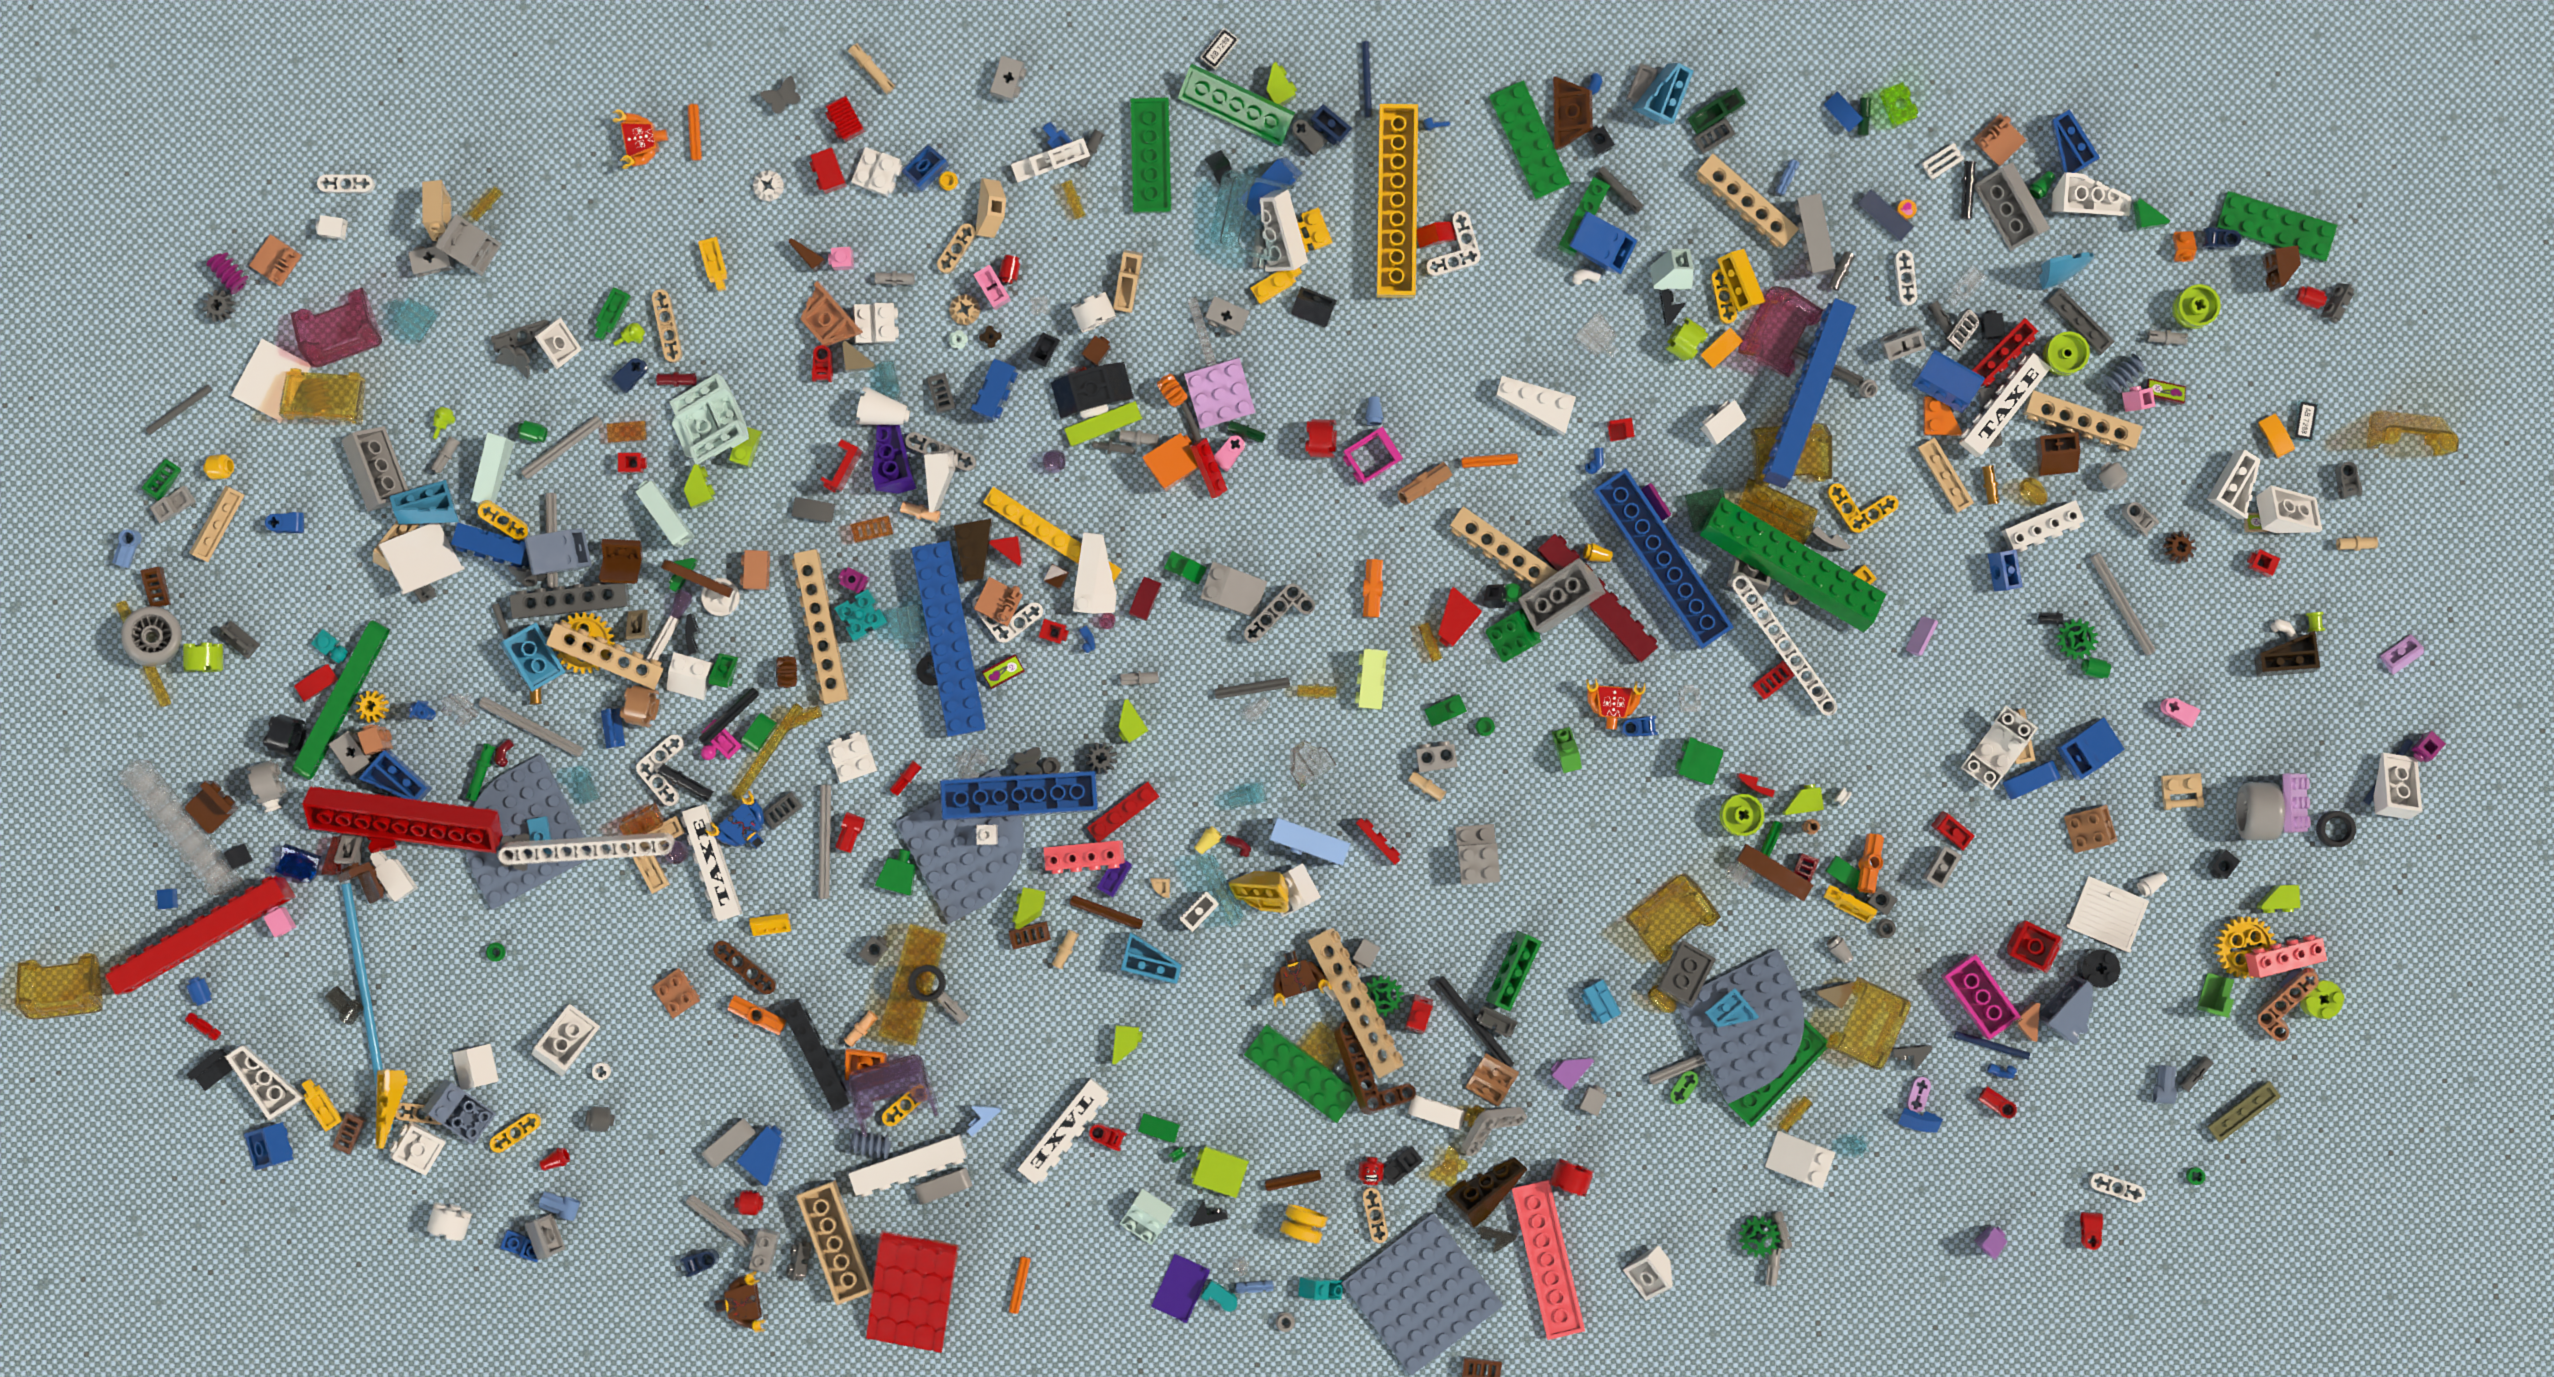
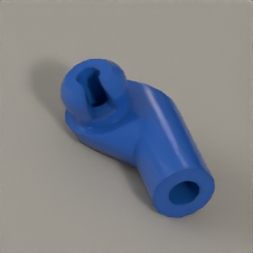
M1086 625L1079 632L1086 642L1082 645L1085 653H1089L1090 651L1093 652L1096 646L1094 636Z

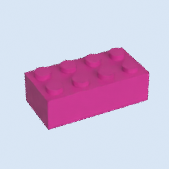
M1971 953L1940 975L1986 1039H1992L2014 1021L2021 1018L1977 954Z

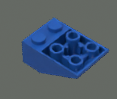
M1586 212L1569 246L1606 271L1621 274L1638 240L1625 231Z
M2105 717L2055 747L2075 780H2082L2125 750Z

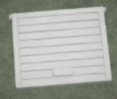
M261 339L231 396L281 423L313 363L310 361L308 363Z
M430 523L378 545L402 590V595L465 569L464 566H461L439 523Z
M2088 876L2069 924H2066V927L2131 953L2132 949L2130 948L2149 900Z

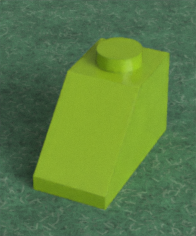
M747 427L749 439L732 449L729 460L751 468L762 431Z
M1127 698L1124 700L1119 723L1121 731L1118 734L1124 742L1128 741L1131 743L1149 730Z
M1815 784L1804 785V789L1798 790L1785 807L1783 815L1824 810L1821 787H1815Z
M1116 1025L1112 1064L1120 1062L1137 1048L1138 1043H1142L1143 1031H1139V1026Z

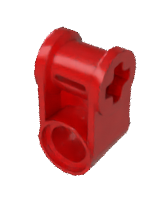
M824 345L815 347L813 351L812 382L817 380L833 381L832 351ZM825 349L827 357L819 359V351Z
M1094 1123L1089 1130L1090 1138L1093 1141L1116 1151H1121V1143L1124 1136H1127L1125 1131L1102 1123ZM1101 1128L1103 1135L1095 1137L1092 1133L1093 1129Z
M2081 1212V1243L2085 1248L2097 1250L2102 1245L2103 1215L2102 1213ZM2092 1237L2095 1239V1242H2092L2090 1244L2088 1243V1239H2091Z

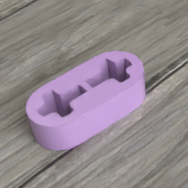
M1919 1076L1913 1080L1906 1101L1909 1110L1918 1113L1924 1109L1931 1088L1930 1081L1927 1078ZM1924 1080L1923 1083L1926 1085V1087L1922 1088L1919 1094V1087L1917 1086V1082L1921 1083V1081ZM1918 1095V1102L1921 1103L1920 1107L1916 1106V1108L1913 1109L1914 1106L1911 1104V1102L1915 1101Z

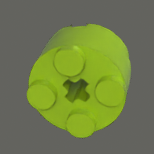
M1684 317L1682 319L1684 324L1676 326L1667 341L1670 345L1665 346V349L1681 360L1686 361L1692 360L1698 352L1697 346L1706 340L1708 333L1705 332V328L1688 317Z
M183 644L184 672L223 671V644Z
M2319 979L2317 987L2300 1001V1007L2311 1017L2330 1019L2336 1016L2342 1009L2345 996L2335 983Z

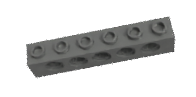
M603 582L591 583L592 586L584 587V584L572 585V589L558 586L553 587V591H546V588L534 589V593H527L526 590L515 591V595H510L512 618L525 619L630 607L628 584L611 583L603 585ZM607 590L612 591V597L609 600L604 598V593ZM588 592L593 594V599L590 602L585 600V595ZM569 594L574 596V601L571 604L566 603V597ZM550 596H553L555 598V603L553 606L549 607L547 605V599ZM534 598L536 601V605L534 608L530 609L528 607V601Z

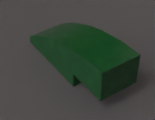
M1736 87L1688 117L1687 120L1696 135L1743 108L1748 102L1740 89Z

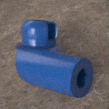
M1593 73L1590 76V84L1588 87H1585L1592 91V95L1599 92L1603 82L1602 77L1598 73Z
M1594 448V459L1585 465V470L1589 474H1594L1603 467V448Z
M1990 1063L1987 1072L2000 1078L2013 1079L2017 1069L2009 1065L2005 1070Z

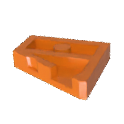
M1924 397V435L1961 436L1962 431L1950 407L1934 397Z

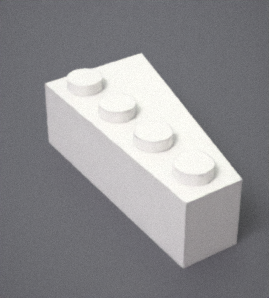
M1505 376L1501 377L1495 396L1563 436L1566 434L1576 398L1572 395Z
M246 1045L240 1046L225 1056L268 1120H274L305 1099L298 1090Z

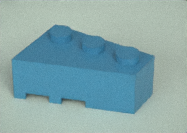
M1680 63L1666 64L1632 109L1662 125L1674 124L1694 71Z
M446 480L389 496L398 524L459 522L453 497Z
M1130 932L1121 970L1177 984L1182 964L1133 932Z

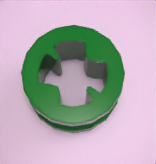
M1180 1146L1169 1153L1168 1157H1171L1172 1163H1175L1186 1156L1187 1153L1183 1152V1146Z
M2191 1167L2186 1172V1179L2191 1184L2200 1185L2205 1181V1173L2200 1168ZM2193 1172L2200 1173L2198 1175L2200 1177L2199 1180H2192Z

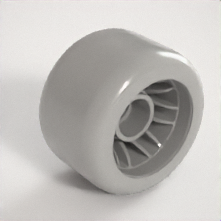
M147 606L135 610L126 618L121 629V640L126 654L134 662L147 667H156L168 663L177 655L182 644V631L178 620L169 611L156 606ZM149 634H155L158 639L156 642L150 643L146 640V637Z
M2244 783L2240 786L2236 799V824L2240 836L2245 840L2278 839L2283 831L2285 819V804L2281 788L2275 783Z

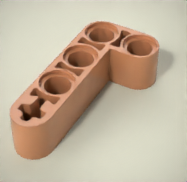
M2304 968L2257 1010L2256 1015L2259 1025L2276 1041H2285L2289 1037L2288 1025L2282 1017L2317 987L2319 983L2317 972L2313 968ZM2305 977H2313V980H2306ZM2292 988H2298L2300 989V992L2296 995H2292L2290 993V990ZM2278 1001H2284L2286 1003L2285 1006L2281 1008L2276 1007L2275 1004ZM2267 1013L2271 1015V1018L2269 1020L2261 1019V1016L2263 1014ZM2283 1027L2285 1031L2282 1034H2277L2275 1029Z

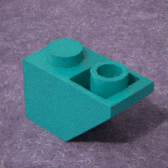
M1300 1277L1298 1296L1311 1300H1342V1282L1344 1280Z

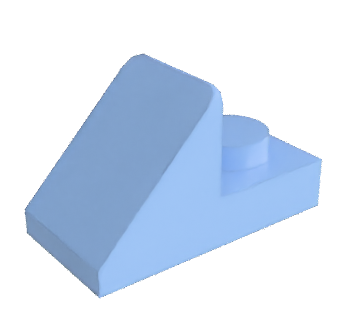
M972 1105L971 1107L981 1119L976 1117L968 1124L970 1128L967 1132L971 1136L975 1135L1002 1110L1001 1107Z

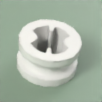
M1843 787L1836 795L1834 801H1838L1840 806H1843L1852 793L1850 791L1847 792L1846 788Z
M279 798L262 803V806L265 807L264 812L267 813L282 808L278 804Z
M606 1063L596 1064L592 1069L593 1077L597 1080L607 1079L611 1074L610 1066ZM600 1066H603V1070L606 1071V1075L603 1074V1077L597 1072V1068L600 1069Z

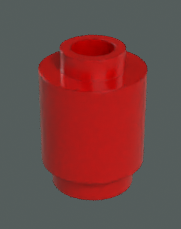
M1004 255V259L1001 260L998 276L999 279H1002V283L1013 284V282H1017L1020 268L1019 258Z
M2301 286L2296 297V301H2300V304L2319 309L2320 306L2323 307L2327 300L2325 291L2310 286Z

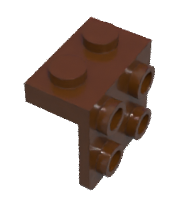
M602 539L603 561L599 581L607 583H637L643 559L641 541Z
M204 781L200 785L202 790L186 804L185 810L207 833L212 834L239 808L229 795L224 794L217 782Z
M358 862L342 869V874L337 876L340 883L358 876L369 904L384 898L383 886L381 883H378L376 870L370 862L359 865Z

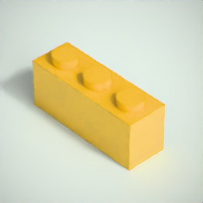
M1745 249L1730 252L1717 259L1738 312L1751 309L1766 302Z

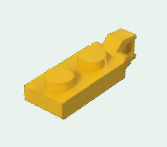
M717 236L698 241L707 277L711 283L715 282L719 292L726 290L724 280L728 279L727 270Z
M1300 267L1295 270L1277 271L1250 289L1261 305L1293 286L1296 282L1295 277L1302 274Z
M1831 885L1828 886L1823 896L1834 902L1835 907L1866 923H1869L1877 913V909L1873 908L1870 904L1856 899L1853 895L1839 891V888Z
M311 1079L302 1083L303 1088L307 1092L304 1094L306 1098L304 1100L325 1131L343 1121L341 1115L320 1085L316 1086Z

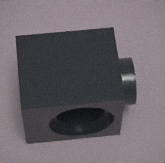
M1604 125L1601 127L1594 126L1585 137L1596 158L1615 146ZM1594 137H1603L1604 143L1597 144L1594 141Z
M1997 310L1985 311V314L1980 317L1982 340L2005 336L2003 312L1997 313Z
M2220 849L2207 868L2211 870L2210 874L2218 880L2220 878L2227 879L2241 861L2226 849ZM2222 860L2226 863V868L2223 871L2219 868V863Z

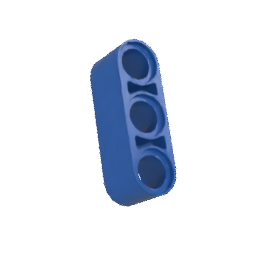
M2051 760L2002 783L2010 800L2056 781L2061 776L2054 761Z

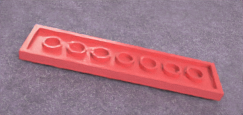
M1549 1179L1512 1188L1547 1340L1585 1331Z

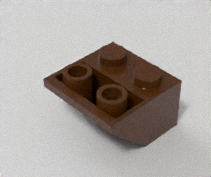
M2298 245L2275 248L2264 255L2263 266L2267 270L2266 286L2270 292L2284 287L2301 265Z
M2078 432L2044 435L2035 438L2039 476L2078 472L2080 459Z

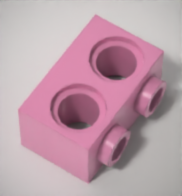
M990 265L973 274L994 310L1011 301Z

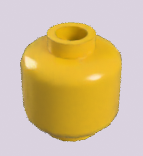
M225 454L211 455L207 457L203 470L212 480L226 479L233 473L234 463Z

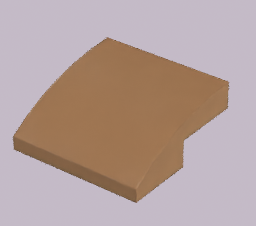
M1485 1053L1465 1088L1499 1107L1519 1072Z

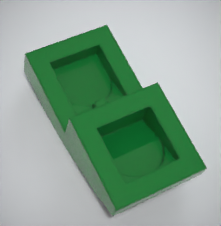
M1835 855L1825 871L1855 893L1860 894V891L1857 889L1860 871Z

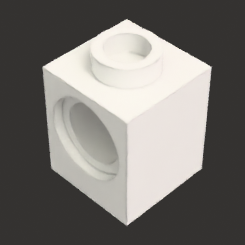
M320 215V220L316 222L317 234L324 238L345 240L348 221L343 218Z
M977 825V845L998 844V825Z

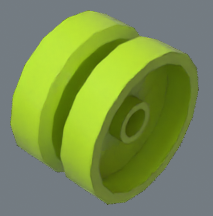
M2192 285L2180 292L2174 299L2172 305L2173 317L2184 328L2191 330L2200 329L2213 322L2219 315L2221 308L2220 298L2216 291L2207 285Z
M2072 331L2062 332L2051 338L2044 345L2042 360L2051 367L2049 371L2060 377L2069 376L2081 370L2087 364L2090 356L2089 345L2086 339Z
M1736 794L1728 797L1723 802L1719 811V819L1727 832L1737 836H1748L1761 828L1765 812L1757 798L1749 794ZM1740 811L1744 813V817L1741 819L1738 814Z

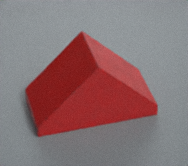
M1452 221L1434 222L1416 229L1419 249L1457 240Z
M1018 536L990 540L989 544L1019 567L1023 565Z

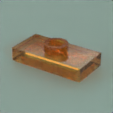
M646 421L607 423L608 443L647 440Z

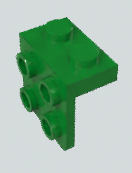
M1524 609L1511 614L1486 629L1488 638L1503 662L1509 661L1542 642L1539 632H1535Z
M1688 737L1687 740L1683 741L1681 751H1683L1682 756L1677 759L1675 764L1676 774L1712 785L1724 751L1721 748L1700 742L1698 739Z

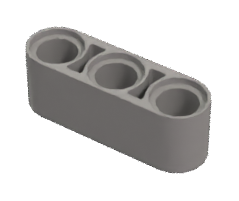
M743 1118L701 1155L714 1169L756 1134V1131Z
M965 1167L914 1186L919 1203L922 1205L967 1189L973 1185Z

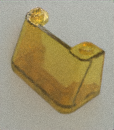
M290 368V371L285 374L279 416L287 420H294V417L298 419L340 420L341 422L350 421L352 424H362L365 378L361 377L360 373L348 372V375L309 373L302 372L301 369Z
M2377 411L2370 416L2366 448L2378 449L2379 445L2395 444L2400 440L2401 433L2425 435L2424 445H2429L2433 449V456H2446L2458 452L2459 438L2446 420L2441 417L2391 411Z
M1812 424L1793 476L1811 475L1818 482L1832 479V434L1826 424ZM1781 426L1759 427L1751 430L1753 472L1756 485L1768 486L1770 484L1763 481L1765 474H1762V471L1769 458H1771L1769 453L1777 440L1775 437Z
M1683 873L1676 876L1631 911L1626 917V921L1654 958L1662 964L1671 958L1673 954L1671 946L1700 923L1703 926H1713L1721 916L1700 886L1688 874Z
M85 953L78 958V963L42 967L35 960L18 963L15 1006L26 1018L34 1020L102 1011L103 997L98 957L92 953Z
M1857 977L1852 985V993L1858 999L1843 1032L1836 1031L1831 1034L1826 1047L1875 1070H1880L1886 1064L1910 1011L1911 1003L1908 999Z

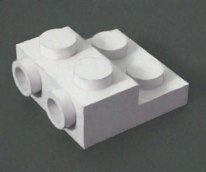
M865 147L851 182L888 197L889 193L892 194L896 185L894 182L895 177L900 175L903 165H901V160L896 157Z
M894 303L853 305V320L863 331L861 334L854 336L855 344L895 342V338L899 336V329L895 327L894 319L898 318V310L894 308Z
M860 732L849 735L850 739L842 741V738L830 741L831 745L827 746L840 783L878 771L866 734L861 735Z
M410 1121L408 1125L404 1124L399 1134L402 1136L399 1141L392 1143L389 1149L391 1159L427 1175L446 1141Z

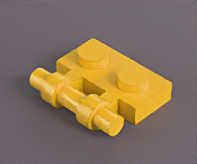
M1319 207L1301 214L1303 221L1298 223L1306 253L1309 252L1307 247L1309 244H1312L1314 250L1333 243ZM1306 228L1309 235L1308 238L1304 239L1301 229Z

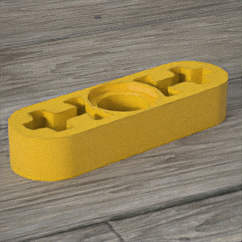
M1717 269L1711 275V283L1719 319L1724 324H1731L1737 318L1736 306L1725 278L1722 280L1723 286L1727 285V287L1717 290V287H1720V281L1716 280L1715 277L1718 276V273L1724 276L1722 270ZM1722 291L1729 294V300L1726 302L1719 299V293ZM1729 303H1731V306H1728V312L1733 314L1730 320L1727 317H1723L1726 309L1725 307L1721 308V306L1728 305Z
M484 500L479 503L478 514L482 519L516 540H523L524 537H527L528 526L525 522L490 500ZM489 506L492 513L488 511L483 513V507L487 508ZM500 516H506L509 521L507 524L502 525L498 523L497 519ZM520 527H522L523 533L519 532L517 534L515 528L519 529Z
M918 1083L883 1113V1123L887 1126H895L929 1096L928 1086L924 1083ZM917 1087L919 1089L924 1088L925 1091L923 1093L925 1096H918L915 1099L918 1103L915 1104L914 1099L908 1096V1094L911 1093L914 1096L917 1093ZM908 1099L911 1102L909 1110L901 1108L900 1103L902 1100ZM894 1106H897L898 1111L903 1113V1116H900L899 1113L894 1117L895 1122L892 1120L888 1122L887 1113L893 1114L896 1111Z
M536 1113L525 1115L495 1135L490 1140V1148L497 1153L505 1151L538 1129L541 1125L540 1116ZM529 1117L536 1119L534 1122L535 1126L530 1125L525 1129L522 1126L529 1122ZM513 1127H517L521 1131L518 1138H513L510 1134ZM505 1137L509 1139L502 1144L503 1148L495 1146L497 1143L496 1139L502 1140Z

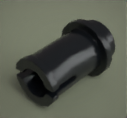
M2056 611V613L2039 612L2038 624H2056V626H2059V624H2063V613H2059V611Z

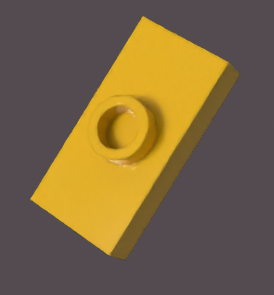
M788 913L750 918L749 921L753 936L791 931Z

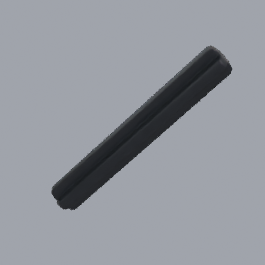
M753 687L747 691L699 737V741L703 745H707L759 696V692Z

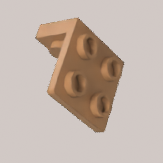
M2107 804L2064 817L2075 853L2111 845L2118 841Z

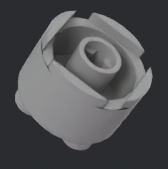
M269 760L247 767V771H251V774H248V779L253 794H258L260 797L257 800L259 804L283 797V793L287 792L285 783L281 782L278 776L281 774L278 763L275 764Z

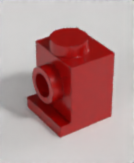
M618 453L619 473H644V469H647V457H644L643 453ZM633 460L637 461V465L635 467L631 466V462Z
M2258 549L2249 554L2247 558L2248 568L2266 577H2271L2274 575L2281 558ZM2259 559L2263 561L2262 566L2258 565Z
M1044 619L1039 638L1062 644V641H1067L1069 631L1066 630V625ZM1053 629H1057L1059 631V634L1057 636L1052 635Z

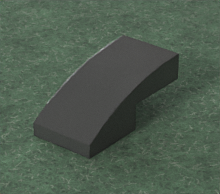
M795 497L792 516L832 523L835 504Z

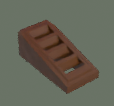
M790 238L788 240L789 244L814 272L826 263L823 257L795 239Z
M163 567L140 570L150 606L163 607L171 605ZM157 574V577L150 578L149 575ZM159 581V585L151 586V583ZM161 589L162 591L160 593L153 594L154 590ZM163 596L164 600L155 602L154 598Z
M1047 921L1022 927L1019 930L1009 931L1013 950L1051 940ZM1038 927H1042L1044 938L1040 937ZM1031 929L1035 930L1037 940H1033ZM1027 930L1029 942L1025 941L1023 931ZM1015 933H1019L1021 944H1018Z
M350 1111L346 1112L332 1147L351 1155L367 1119ZM349 1121L357 1123V1127L349 1124ZM346 1128L354 1130V1134L347 1131ZM343 1134L352 1137V1140L350 1141L342 1137ZM340 1141L349 1144V1147L347 1148L339 1144Z
M1464 1356L1461 1376L1500 1377L1502 1361ZM1470 1363H1473L1472 1373H1469ZM1477 1364H1481L1480 1374H1476ZM1485 1365H1488L1487 1375H1484ZM1492 1365H1496L1495 1376H1491Z

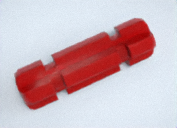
M189 1013L185 1018V1022L190 1025L193 1024L194 1028L205 1035H209L210 1039L215 1041L220 1037L221 1031L216 1028L213 1029L212 1025L198 1018L196 1014Z

